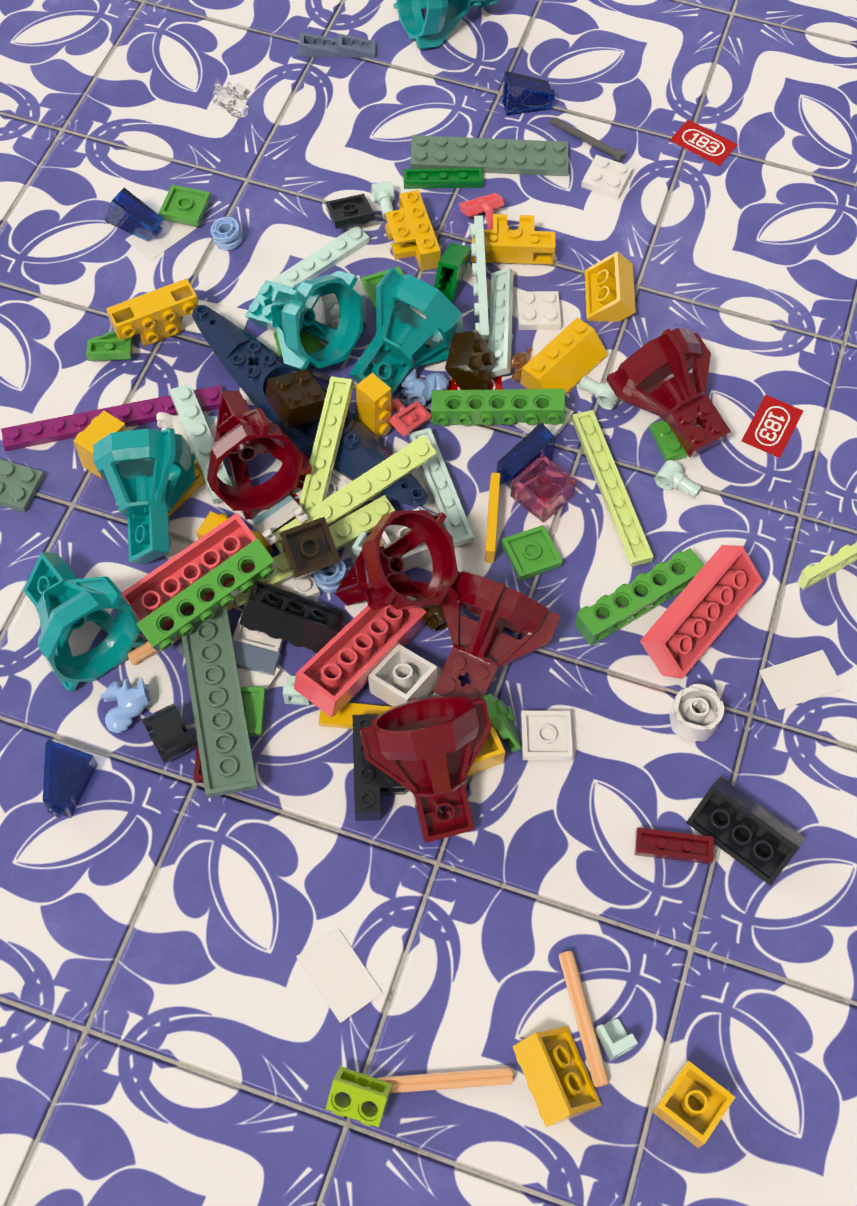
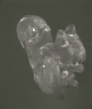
M215 80L213 104L227 110L232 117L244 118L249 112V107L243 100L250 99L247 94L251 91L240 83L233 86L231 81H228L226 87L221 86L220 82Z

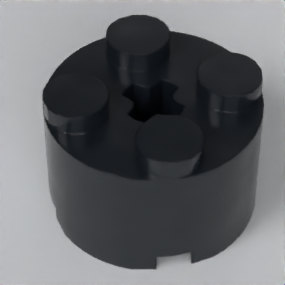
M174 704L168 705L141 719L147 732H150L148 735L157 748L164 764L196 747L190 732L184 724L185 722Z

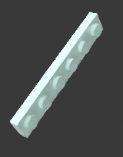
M474 216V224H470V237H474L475 242L471 244V257L475 256L476 263H472V276H476L477 283H473V296H477L478 303H474V316H478L479 323H475V330L488 343L489 321L483 216Z
M356 225L271 281L295 288L298 283L318 277L370 243V237Z
M510 267L491 273L488 347L496 357L491 374L492 378L511 373L514 272Z
M191 384L169 389L171 399L214 504L221 502L222 500L211 490L207 481L214 440ZM222 462L217 476L224 483L232 486Z
M431 428L410 433L409 439L411 442L425 435L437 452V456L420 467L438 513L443 512L447 516L443 526L453 537L454 547L474 542V535Z

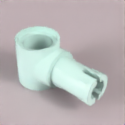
M391 181L371 184L373 202H377L381 207L384 220H386L385 212L394 211L392 206L394 189Z
M587 376L581 379L579 389L593 394L597 399V403L606 410L614 408L619 400L608 383H599Z
M667 460L654 478L655 483L664 490H670L671 488L676 490L677 488L693 499L701 488L700 485L686 478L680 464L673 460Z

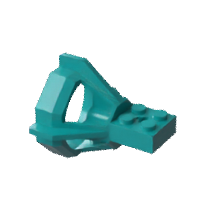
M396 0L397 2L393 6L394 9H398L399 21L410 40L416 39L417 48L424 49L439 47L463 16L468 13L469 9L477 6L479 9L488 8L490 5L498 4V0ZM427 8L426 19L424 20L421 9Z
M390 268L376 287V335L348 375L357 383H360L373 373L391 388L392 396L410 368L447 360L453 336L464 331L462 313L439 289L410 274L401 275L395 268ZM409 306L415 308L423 315H425L427 318H422L420 315L414 312Z
M337 271L331 275L328 274L302 281L295 288L265 280L254 301L250 304L245 317L257 326L277 331L284 364L288 367L304 370L310 365L320 369L345 361L363 332L361 296L353 289L358 278L354 274ZM333 293L336 295L340 309L337 330L315 320L316 315L313 308L320 296ZM302 330L329 344L318 352L306 353L302 347L299 332Z
M148 428L108 434L93 444V461L98 472L108 481L119 507V512L127 518L129 563L148 564L170 552L171 541L168 530L170 519L168 514L171 513L174 505L195 481L194 456L191 454V447L184 437L180 434H175L173 428H167L163 431Z
M41 552L23 591L35 605L39 614L42 631L38 638L40 651L66 690L74 691L79 682H93L124 662L132 647H140L144 644V640L139 635L141 630L136 625L138 621L131 606L122 597L121 591L109 577L78 579L58 553ZM116 608V617L109 614L104 609ZM86 622H94L109 633L99 645L90 651L78 656L72 655L68 639L73 629L81 628Z

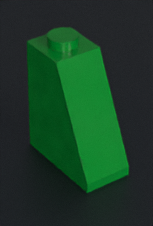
M451 242L438 261L434 285L452 304L467 270L471 247Z

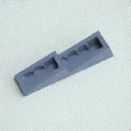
M300 32L297 57L374 58L376 41L339 34L338 39Z
M181 637L177 649L185 657ZM233 640L237 668L274 676L281 658L280 652Z

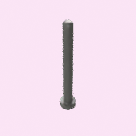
M552 117L550 123L555 127L614 157V161L619 163L623 161L626 151L622 148L617 150L556 117Z

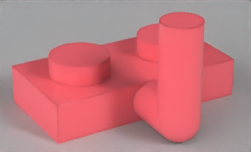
M497 193L459 203L460 212L467 217L478 216L479 213L485 212L488 230L493 229V211L504 206L503 197Z
M396 398L391 401L392 417L389 422L403 437L427 423L432 417L418 401L408 407H405Z

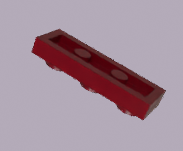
M638 827L636 829L634 855L712 864L714 837Z

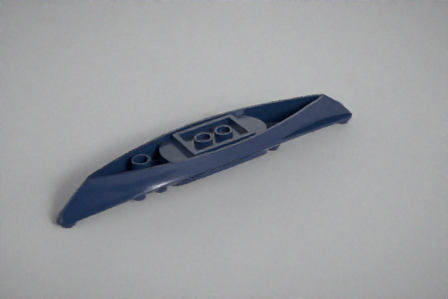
M206 305L195 307L192 317L197 327L236 383L257 408H262L270 423L277 424L302 452L311 457L320 419L286 429L265 400L268 379L300 370L288 367L284 364V360L280 355ZM348 410L333 469L353 481L393 454ZM411 473L379 493L389 499L413 507L422 506L428 501L427 492Z

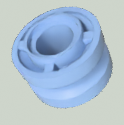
M222 217L217 219L211 226L212 237L219 249L232 250L242 242L243 235L236 219Z
M341 560L337 566L314 573L313 580L319 590L333 593L346 577V568ZM328 572L334 573L333 575H330V576L325 575V574L328 573Z

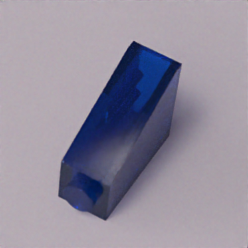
M509 71L505 72L502 103L506 116L551 110L552 101H555L554 89H551L548 81Z
M124 187L111 201L105 221L149 242L153 236L157 238L163 231L161 225L164 218Z
M543 423L536 426L498 461L496 473H500V482L502 484L505 483L509 489L552 463L556 437Z
M47 739L45 743L43 803L47 807L49 814L58 818H62V816L72 817L98 766L93 755Z

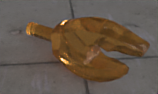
M528 348L526 352H519L513 356L511 361V367L515 368L512 376L513 381L521 379L522 367L530 361L532 348Z

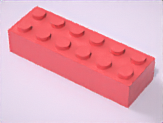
M236 513L123 591L122 597L131 606L139 622L256 538L239 514ZM252 563L246 564L243 572H249L255 568V565ZM232 577L225 579L223 586L226 587V584L235 579ZM207 592L203 597V601H208L215 596V593ZM187 606L183 613L192 612L194 606ZM174 620L166 621L163 625V630L165 631L172 626Z
M721 545L640 640L662 676L683 679L763 582L743 546Z
M367 605L296 673L294 689L332 718L369 682L368 675L398 644L404 647L423 628L422 621L427 611L423 608L396 610L390 605L372 610Z

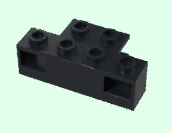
M378 714L352 715L355 821L381 820L380 795H405V787L366 760L360 729L372 726L371 720L378 717Z

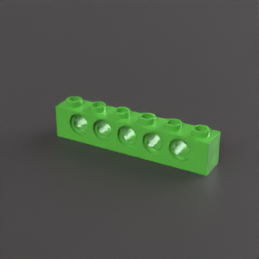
M565 389L432 390L433 425L441 426L513 425L518 423H526L528 425L565 424Z
M257 538L136 623V625L156 651L160 649L162 651L166 650L174 644V639L180 635L185 636L192 632L194 625L198 622L209 620L215 614L214 611L222 606L224 608L230 605L235 600L234 597L236 595L251 590L257 580L260 578L266 579L271 576L277 565ZM252 563L255 565V569L251 573L243 572L246 564ZM229 577L234 578L235 583L233 586L228 588L223 586L225 579ZM207 592H214L215 596L212 601H203V597ZM187 606H194L192 615H183V611ZM168 620H174L173 628L164 631V623Z
M691 548L684 552L678 551L669 561L665 563L660 562L655 565L652 571L646 574H639L633 582L628 585H620L609 596L603 595L594 605L581 608L577 612L574 625L589 645L593 646L680 594L702 569L704 564ZM654 582H658L662 584V586L656 585ZM636 593H640L644 597L637 596ZM617 604H621L625 606V608H620L617 606ZM601 615L604 616L606 619H600L597 616Z

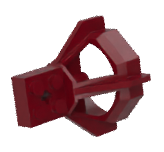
M668 328L664 330L661 336L647 342L619 365L617 371L606 377V381L618 400L655 414L667 422L689 458L725 440L731 433L706 393L711 353L699 334L693 333L690 329L676 328L671 331Z
M222 391L216 425L217 431L211 449L207 481L211 490L233 511H242L246 520L252 519L253 510L270 509L297 488L300 474H311L313 468L306 455L300 451L290 437L277 424L269 423L262 408L249 410L247 401L244 400L240 391ZM257 453H270L283 463L272 478L260 485L251 486L246 463L254 459ZM225 457L229 458L235 487L227 485L217 476L220 464Z
M427 510L392 511L383 515L364 542L356 562L334 594L347 606L355 603L359 604L366 600L368 607L372 610L389 605L396 610L426 608L435 605L442 606L457 601L459 594L451 587L458 577L453 537L442 526L447 516L443 512L432 516ZM401 525L411 529L385 548L380 546L381 537L387 526ZM422 542H425L432 559L433 572L430 583L412 581L403 572L404 562L401 559L402 556ZM404 596H411L417 599L412 601L405 598Z
M458 571V577L451 587L459 594V598L455 602L442 605L453 648L433 693L439 696H467L471 701L488 694L495 676L501 667L549 644L560 621V615L549 611L547 607L526 595L506 587L503 583H497L472 573ZM460 606L480 616L479 621L477 622L461 615ZM505 627L525 636L518 640L502 633ZM466 674H469V679L472 680V683L466 684L464 687L461 686V676L465 677Z
M433 696L421 700L412 698L409 699V703L394 706L371 720L372 726L360 729L366 760L412 792L421 835L425 843L475 830L465 782L466 776L491 730L485 699L479 698L470 701L467 696ZM445 805V812L440 813L438 809Z

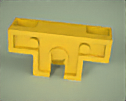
M416 190L400 193L399 210L385 212L387 220L385 232L388 240L392 238L394 240V243L391 244L394 258L397 260L415 256L420 271L437 268L441 250L420 192Z
M493 214V229H484L485 262L553 265L555 232L534 231V215H520L518 229L511 230L507 226L508 214ZM472 237L471 244H474V237ZM475 256L471 257V262H476Z
M186 278L108 307L106 310L119 341L139 334L142 345L146 346L183 332L180 318L192 314L193 309L199 304L197 295Z

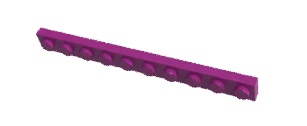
M220 385L193 390L202 412L219 409L222 395ZM168 395L1 428L5 451H11L76 438L78 433L84 431L91 424V421L103 411L125 423L126 427L156 422L159 412L176 416L178 414L171 396Z

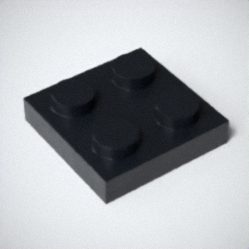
M364 193L325 202L326 210L335 229H344L351 225L366 224L369 221L375 220L374 211Z

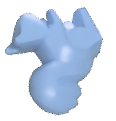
M413 368L400 383L402 387L406 388L402 389L401 393L408 397L404 400L403 405L408 407L418 401L424 406L427 401L432 399V390L447 389L449 385L447 377L441 373L434 372L427 375L425 380L417 378L416 368Z
M143 678L138 680L136 687H132L127 679L124 680L123 686L120 682L114 681L100 695L104 702L117 701L118 706L110 709L105 717L107 728L115 733L127 730L128 726L132 724V718L141 714L145 707L151 704L149 688L147 684H144Z

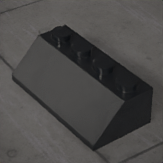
M257 580L254 583L255 586L249 591L239 623L249 630L266 633L271 638L283 639L296 647H305L317 654L342 630L343 611Z
M721 776L711 786L686 822L703 836L714 837V844L770 886L806 839Z

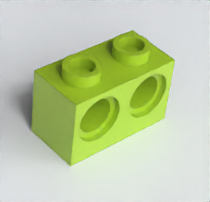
M340 1066L333 1079L325 1109L332 1111L337 1116H346L358 1120L366 1126L379 1128L393 1084ZM341 1092L347 1093L350 1097L344 1096ZM367 1101L375 1103L376 1106L370 1105Z

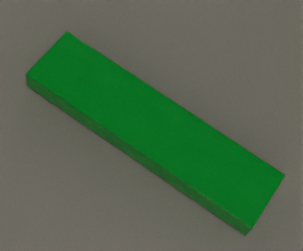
M482 168L403 169L404 189L483 188Z

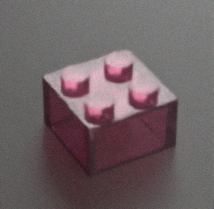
M542 454L512 481L510 496L544 523L574 496L577 481Z

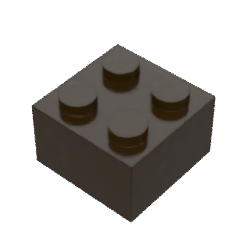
M477 330L456 333L452 339L445 370L460 390H488L496 357Z
M308 369L268 379L265 400L286 429L320 419L326 398V393Z
M325 517L284 530L278 534L294 581L337 566L341 562Z

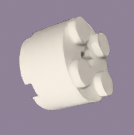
M702 684L690 685L688 688L682 689L674 700L669 715L671 729L674 733L687 740L706 741L714 734L723 717L724 704L722 700L720 701L714 689Z

